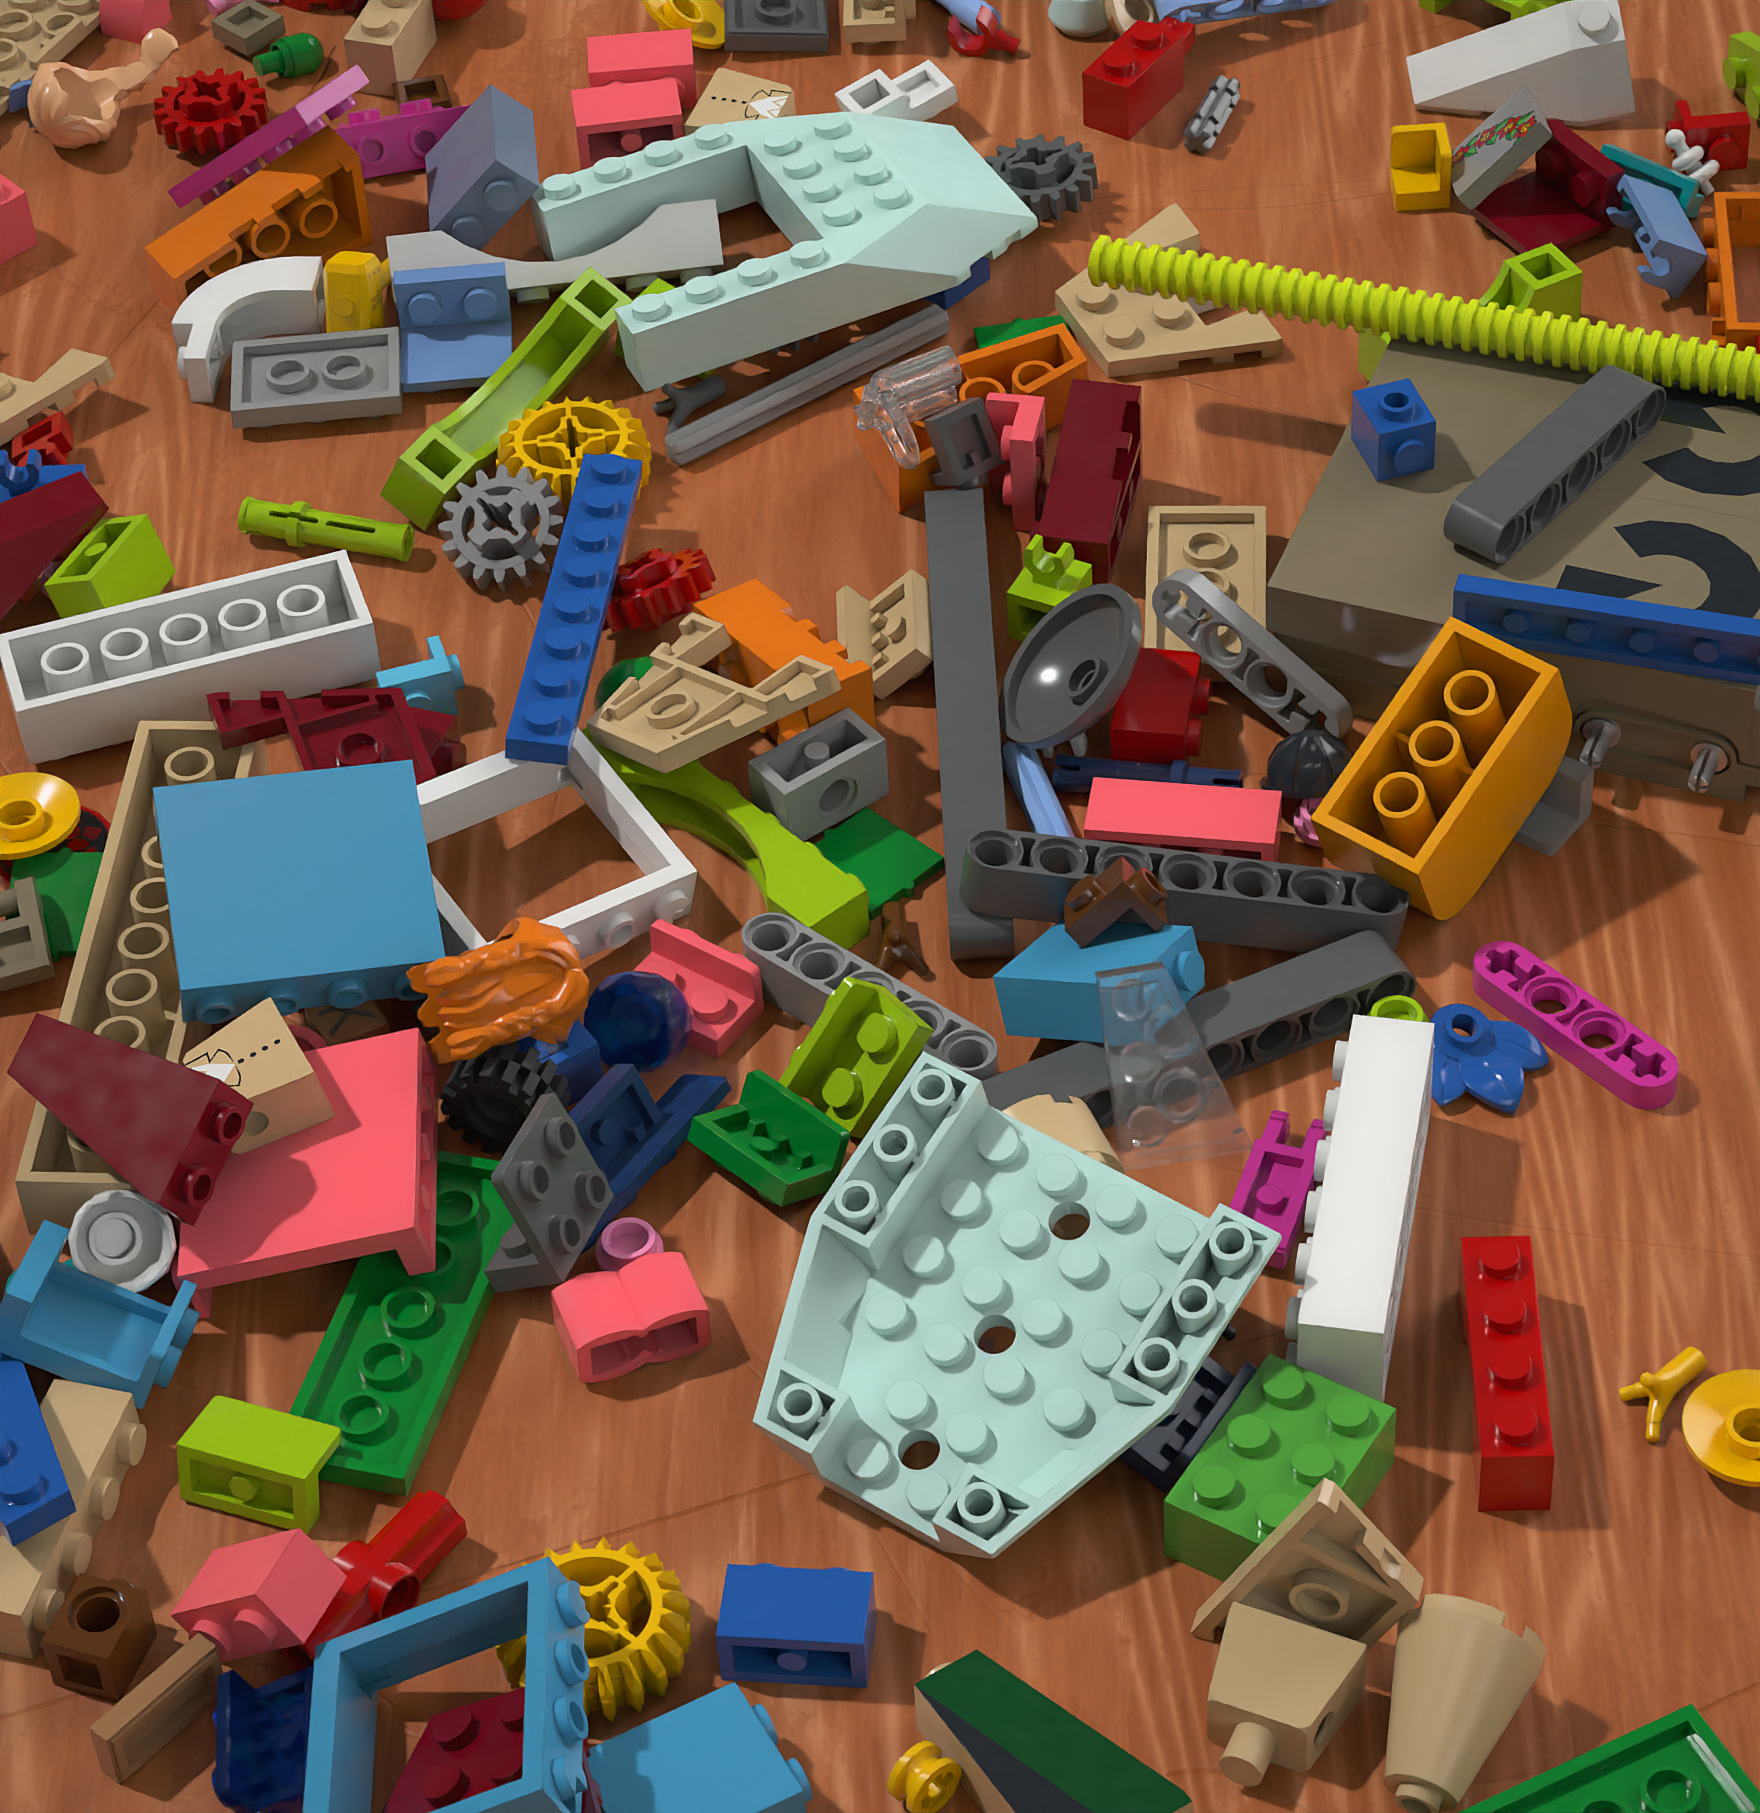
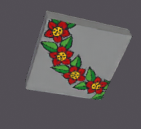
M1524 86L1515 92L1452 151L1451 183L1457 198L1469 210L1474 209L1552 138L1551 130L1536 98Z

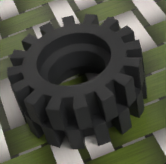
M519 1041L505 1044V1047H501V1045L492 1046L475 1059L457 1060L441 1092L440 1099L443 1102L440 1108L442 1115H451L447 1123L453 1131L461 1128L465 1130L462 1136L464 1141L470 1145L476 1139L483 1142L484 1145L481 1151L492 1155L495 1148H499L502 1151L503 1157L541 1095L555 1093L565 1110H567L571 1099V1091L565 1090L568 1081L564 1074L554 1075L558 1066L551 1059L541 1063L537 1060L540 1054L539 1050L530 1046L528 1052L524 1053L519 1051Z

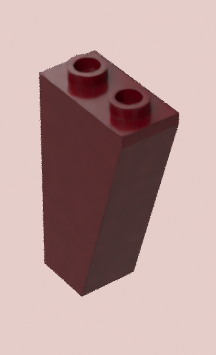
M36 1013L6 1072L148 1200L183 1223L191 1226L195 1225L204 1205L212 1197L217 1178L234 1144L243 1134L246 1119L254 1105L249 1099L216 1077L40 1013Z

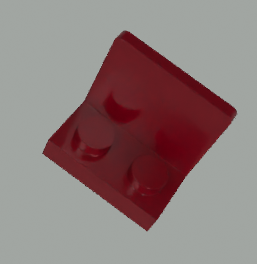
M1556 118L1547 121L1552 138L1537 150L1535 154L1536 170L1497 187L1474 209H1468V213L1520 254L1549 243L1563 251L1616 227L1617 225L1610 220L1606 212L1607 207H1617L1618 210L1622 211L1623 195L1619 193L1616 185L1623 177L1625 170Z

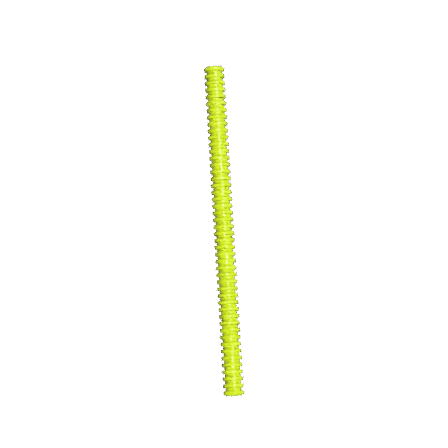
M1108 235L1099 236L1094 242L1089 256L1088 277L1092 286L1101 287L1106 282L1112 290H1119L1123 285L1129 293H1136L1140 288L1146 296H1153L1157 291L1160 292V296L1163 299H1171L1173 295H1177L1180 302H1188L1190 298H1194L1197 305H1206L1208 301H1212L1215 308H1223L1225 304H1229L1231 310L1237 312L1241 311L1243 307H1247L1249 314L1254 315L1258 314L1260 310H1265L1267 317L1274 318L1278 313H1282L1284 320L1292 321L1296 316H1300L1301 322L1305 324H1310L1313 319H1317L1319 325L1323 327H1328L1331 322H1334L1337 329L1346 330L1351 325L1357 333H1364L1367 328L1371 329L1374 336H1382L1384 331L1389 332L1391 339H1400L1402 335H1407L1409 342L1416 343L1420 338H1425L1427 345L1434 346L1438 341H1442L1444 348L1452 349L1456 344H1460L1462 351L1471 352L1474 347H1477L1482 355H1489L1492 350L1497 351L1499 358H1507L1511 353L1515 354L1517 361L1524 362L1527 357H1533L1534 363L1539 365L1544 364L1546 360H1551L1553 367L1561 368L1564 363H1568L1571 370L1579 371L1582 366L1588 367L1590 374H1596L1607 365H1614L1636 376H1642L1643 379L1654 383L1655 379L1662 380L1664 387H1671L1674 382L1680 383L1682 390L1688 391L1694 385L1699 386L1700 393L1707 394L1710 389H1717L1718 396L1726 397L1729 392H1734L1739 400H1745L1748 395L1755 396L1756 403H1760V354H1757L1756 348L1752 346H1747L1745 351H1740L1737 348V344L1728 343L1726 348L1719 347L1717 340H1709L1708 344L1705 345L1701 344L1699 337L1694 336L1687 342L1682 341L1681 334L1673 333L1670 338H1664L1663 331L1655 330L1652 335H1647L1642 327H1636L1633 332H1629L1624 324H1617L1615 329L1609 328L1607 321H1599L1595 326L1590 325L1589 318L1584 317L1580 318L1577 323L1572 322L1571 315L1563 314L1560 319H1554L1553 312L1549 311L1543 312L1542 316H1537L1535 310L1531 308H1526L1523 313H1519L1514 305H1508L1505 310H1502L1497 302H1489L1487 307L1482 306L1479 299H1471L1469 304L1464 303L1462 296L1455 295L1450 301L1446 300L1444 293L1439 292L1435 293L1433 297H1428L1426 290L1421 289L1417 290L1415 294H1410L1409 288L1404 286L1399 287L1397 291H1392L1390 284L1383 283L1379 288H1375L1372 281L1365 280L1361 285H1357L1355 278L1347 277L1343 282H1340L1337 275L1329 274L1325 279H1322L1317 271H1311L1308 276H1305L1302 269L1293 268L1288 273L1282 265H1275L1270 270L1264 262H1257L1253 267L1247 259H1240L1237 264L1233 263L1230 256H1222L1218 261L1212 253H1205L1202 258L1198 257L1195 250H1187L1183 255L1177 247H1170L1166 252L1160 244H1152L1150 248H1146L1144 242L1135 241L1131 246L1125 238H1118L1115 242H1112Z

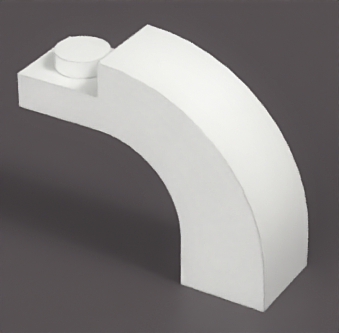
M280 257L241 265L210 279L186 298L175 313L171 325L178 355L177 367L179 378L187 380L191 402L214 403L224 365L232 354V341L254 340L277 334H320L326 312L324 272L321 257Z

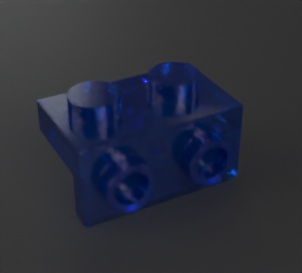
M314 1665L256 1689L234 1670L218 1675L217 1706L213 1711V1721L216 1729V1767L212 1771V1785L218 1800L226 1808L233 1810L235 1813H303Z

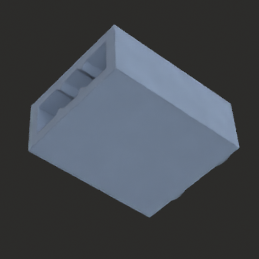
M489 85L425 156L430 232L441 230L462 244L481 251L539 188L533 111L492 85Z

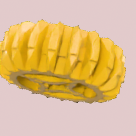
M590 395L582 401H570L566 396L564 402L552 404L544 400L542 409L538 411L524 409L523 419L509 421L508 432L499 435L500 444L497 450L498 459H496L497 470L499 465H506L511 478H515L518 472L525 467L529 469L534 483L545 478L553 491L551 496L558 495L565 509V512L560 515L564 520L567 518L584 454H615L626 459L642 460L641 482L636 500L640 498V488L648 485V476L650 475L649 461L652 460L650 442H647L646 431L642 427L640 419L632 418L629 408L621 407L615 409L612 400H605L596 404Z
M604 1535L597 1546L591 1549H583L575 1538L569 1552L558 1555L546 1547L543 1558L549 1556L568 1581L573 1580L580 1585V1596L585 1601L586 1611L590 1614V1620L585 1624L584 1651L589 1663V1677L584 1681L583 1709L586 1717L592 1711H602L612 1723L619 1706L626 1704L640 1713L644 1703V1693L664 1697L666 1687L668 1686L667 1677L681 1676V1670L684 1665L683 1654L690 1652L689 1646L692 1642L691 1627L688 1623L691 1621L690 1605L688 1599H685L684 1592L681 1591V1583L676 1577L674 1570L664 1571L663 1563L659 1560L657 1553L640 1558L639 1550L636 1549L632 1541L618 1551L612 1550L611 1544H609ZM640 1615H643L648 1620V1623L640 1635L635 1637L631 1634L633 1631L632 1623ZM527 1635L495 1646L496 1657L498 1660H501L504 1677L509 1682L511 1689L525 1687Z

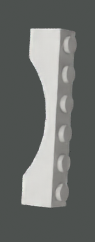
M716 199L660 205L642 225L616 243L588 255L555 262H522L494 257L462 244L441 230L386 237L393 299L396 309L394 271L505 262L509 297L516 296L517 304H536L549 301L550 292L565 291L589 266L613 285L626 284V291L639 292L644 291L657 278L662 280L680 277L681 285H685L689 280L696 277L713 276L714 273H722L724 265Z

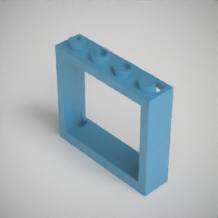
M548 1556L316 1645L303 1813H371L379 1690L527 1635L522 1778L429 1813H581L582 1791L588 1790L585 1773L582 1768L583 1739L588 1736V1721L583 1709L584 1681L589 1677V1663L584 1651L585 1624L590 1620V1614L586 1611L585 1601L580 1596V1585L576 1581H568Z

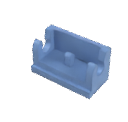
M1623 175L1616 188L1620 194L1631 201L1633 208L1629 211H1620L1617 207H1607L1606 212L1615 225L1632 230L1651 268L1646 265H1639L1637 267L1643 281L1649 285L1666 290L1669 297L1678 299L1707 259L1708 254L1673 191Z

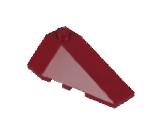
M81 471L0 503V621L17 601L27 604L38 592V588L34 585L35 580L51 562L64 561L109 510V507Z

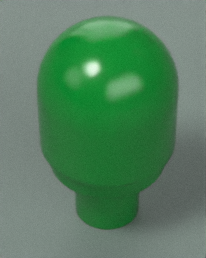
M297 33L282 37L271 44L270 52L253 57L254 70L258 76L276 72L281 78L290 77L292 79L312 73L320 67L324 59V49L319 39L309 33Z

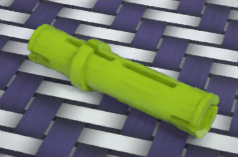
M248 496L243 500L238 515V528L242 534H256L285 539L289 546L303 548L308 543L350 552L394 558L406 562L412 554L415 540V532L411 524L402 525L354 515L350 516L312 509L310 503L295 501L292 505L257 500L254 497Z

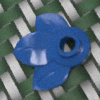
M1465 1004L1446 1005L1436 1011L1431 1018L1430 1023H1435L1431 1097L1440 1107L1451 1104L1467 1091L1500 1111L1514 1114L1523 1095V1071H1536L1546 1067L1548 1064V1055L1541 1042L1526 1028L1510 1021L1489 1020L1481 1011ZM1453 1028L1463 1030L1470 1036H1460Z

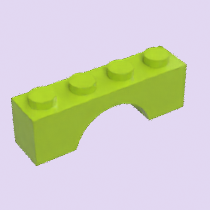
M1549 243L1503 261L1495 281L1479 300L1482 306L1487 307L1489 302H1497L1502 310H1505L1508 305H1514L1519 313H1523L1526 308H1531L1535 310L1537 316H1542L1545 311L1553 312L1554 319H1560L1563 314L1571 315L1572 322L1578 323L1581 312L1583 271L1556 246ZM1367 328L1364 333H1359L1358 371L1370 382L1391 338L1389 332L1384 331L1382 336H1374L1371 329Z

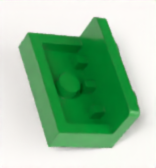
M759 1069L747 1073L738 1104L693 1117L687 1140L709 1155L715 1165L733 1172L754 1187L759 1196L764 1200L783 1207L828 1192L839 1176L850 1140V1133L843 1126Z

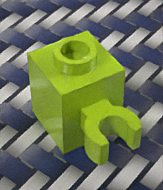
M1036 534L1024 550L1023 562L1025 567L1007 591L1009 638L1023 642L1038 622L1057 604L1073 593L1092 586V564L1074 560V550L1069 543L1064 542L1058 552L1053 554L1043 549V537Z

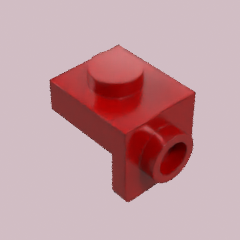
M1675 100L1673 121H1666L1665 136L1670 130H1681L1685 135V143L1689 148L1694 146H1701L1703 148L1704 155L1699 160L1701 164L1709 160H1716L1720 165L1719 171L1747 168L1751 122L1746 111L1692 116L1687 100ZM1666 145L1668 154L1675 153L1676 157H1678L1674 149H1670ZM1686 170L1681 171L1682 174H1687Z

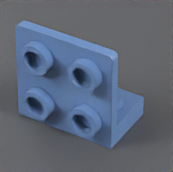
M505 262L394 271V290L401 329L402 391L405 393L421 391L432 393L445 389L481 387L513 353L512 312Z

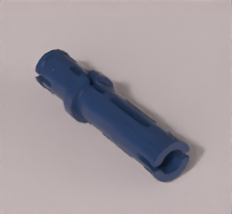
M1058 753L1055 758V765L1059 766V769H1053V789L1055 793L1060 794L1066 792L1090 795L1093 777L1244 788V773L1241 769L1224 770L1191 767L1188 760L1174 759L1172 765L1070 756L1065 753Z

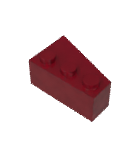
M1072 379L1050 482L1046 483L1043 491L1041 521H1034L1031 527L1029 543L1036 534L1043 537V549L1046 552L1056 554L1064 542L1071 544L1074 550V560L1092 564V585L1110 584L1142 482V386Z

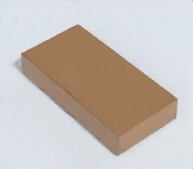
M197 1633L89 1727L101 1771L117 1784L128 1779L226 1692L227 1687L215 1644L200 1633Z

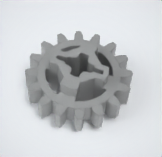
M499 465L496 478L488 479L482 470L476 471L478 485L471 489L460 482L456 486L462 497L460 502L445 501L443 505L451 521H445L438 525L442 537L447 541L442 545V549L449 562L455 561L454 567L459 576L465 579L473 574V579L479 589L485 590L491 580L495 579L501 592L505 593L509 591L511 579L519 578L526 588L532 586L531 571L537 569L546 575L551 572L546 557L548 554L554 556L557 554L560 541L556 537L562 536L565 520L560 515L565 512V509L558 495L551 496L553 491L548 481L542 478L534 483L528 468L523 467L515 478H511L506 465ZM474 518V527L468 532L469 525ZM491 521L495 522L499 527L494 528ZM540 524L537 536L533 539V530ZM513 529L516 536L512 535L508 530Z

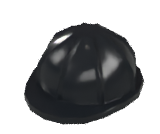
M1302 730L1301 732L1293 733L1275 746L1268 758L1266 776L1262 777L1259 781V789L1282 791V797L1284 798L1325 797L1354 754L1342 739L1326 731Z

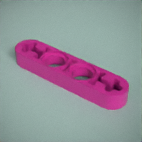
M1490 942L1482 946L1475 953L1472 985L1474 992L1483 1001L1514 1023L1526 1028L1540 1042L1625 1103L1635 1108L1650 1110L1669 1104L1675 1097L1679 1064L1677 1058L1666 1047L1530 951L1514 942ZM1541 1000H1555L1564 1004L1566 1010L1557 1014H1546L1536 1010L1533 1005ZM1601 1034L1612 1038L1615 1044L1608 1048L1596 1049L1585 1045L1581 1040L1588 1035Z

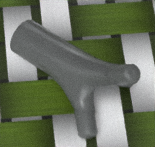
M714 375L686 388H676L669 383L661 387L662 393L669 398L654 403V412L659 414L673 410L665 437L678 430L694 410L726 394V384L719 375Z

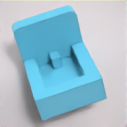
M439 635L426 638L429 660L375 672L378 688H402L409 706L454 716L459 715L455 691L465 688L463 674L457 655L446 656Z

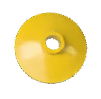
M641 0L647 12L658 23L661 31L691 28L693 46L704 49H716L724 45V11L715 0Z
M38 772L15 773L0 777V860L21 859L43 853L61 843L73 832L80 819L81 805L75 789L68 782L59 777Z
M1742 1369L1718 1374L1699 1385L1689 1396L1684 1406L1681 1424L1684 1442L1693 1458L1713 1475L1734 1484L1760 1487V1370Z

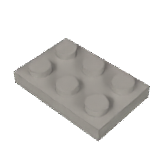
M399 327L232 341L230 412L233 428H266L280 424L322 423L336 419L378 418L384 415L402 414L401 337Z

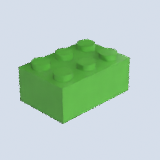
M1269 1353L1165 1498L1164 1555L1225 1582L1324 1478L1334 1482L1362 1510L1394 1463L1396 1408Z

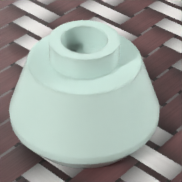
M1051 0L1048 7L1050 21L1061 32L1070 36H1095L1110 27L1107 25L1108 20L1105 8L1103 7V0Z

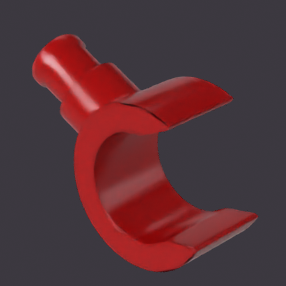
M981 5L975 20L983 35L976 36L967 33L953 14L946 36L948 43L956 52L964 56L976 57L983 55L991 48L999 52L1004 50L1012 55L1016 54L1021 40L1006 35V31L998 29L994 13L986 6Z

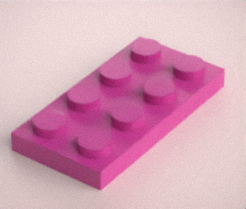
M356 64L168 190V193L179 209L197 197L205 206L230 189L225 181L227 177H230L233 183L237 185L262 168L256 158L262 156L266 164H269L294 147L288 138L289 136L293 135L297 142L300 143L326 126L321 117L322 114L325 113L329 120L333 121L358 104L352 94L370 81L360 66Z

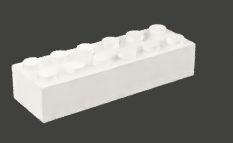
M346 550L0 634L1 667L29 766L135 739L139 721L212 720L207 704V694L230 692L231 700H260L261 691H284L287 699H299L304 696L320 693L322 690L352 686L360 682L376 679L375 672L381 671L374 624Z
M1353 1014L1349 1041L1337 1040L1335 1045L1332 1081H1339L1341 1085L1340 1087H1335V1090H1327L1325 1099L1323 1130L1332 1131V1135L1326 1136V1140H1318L1314 1181H1321L1323 1185L1317 1186L1316 1191H1309L1307 1197L1304 1232L1314 1234L1313 1237H1308L1307 1244L1299 1243L1295 1285L1304 1286V1289L1298 1290L1297 1297H1289L1285 1322V1339L1297 1340V1343L1289 1342L1286 1361L1384 1403L1430 1121L1435 1023Z

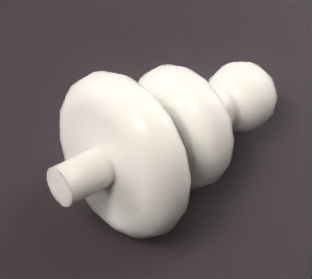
M1670 130L1665 136V142L1670 149H1674L1678 156L1672 162L1673 170L1677 172L1686 170V176L1700 182L1699 187L1705 196L1709 195L1715 189L1708 179L1719 171V162L1709 160L1701 164L1699 160L1704 155L1703 148L1701 146L1689 148L1685 143V135L1681 130Z

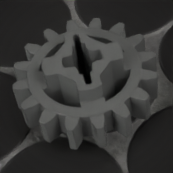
M1043 134L1037 135L1033 139L1023 140L1022 138H1016V147L1008 148L999 145L996 147L997 157L986 156L984 158L989 166L1037 217L1038 224L1043 219L1053 218L1056 221L1062 220V211L1066 209L1075 213L1080 212V201L1092 202L1094 199L1093 190L1098 189L1096 164H1094L1093 153L1083 152L1082 143L1080 142L1066 146L1064 136H1058L1052 142H1045Z

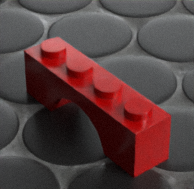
M1531 1236L1461 1237L1458 1299L1463 1345H1468L1473 1411V1463L1478 1512L1550 1510L1555 1455Z

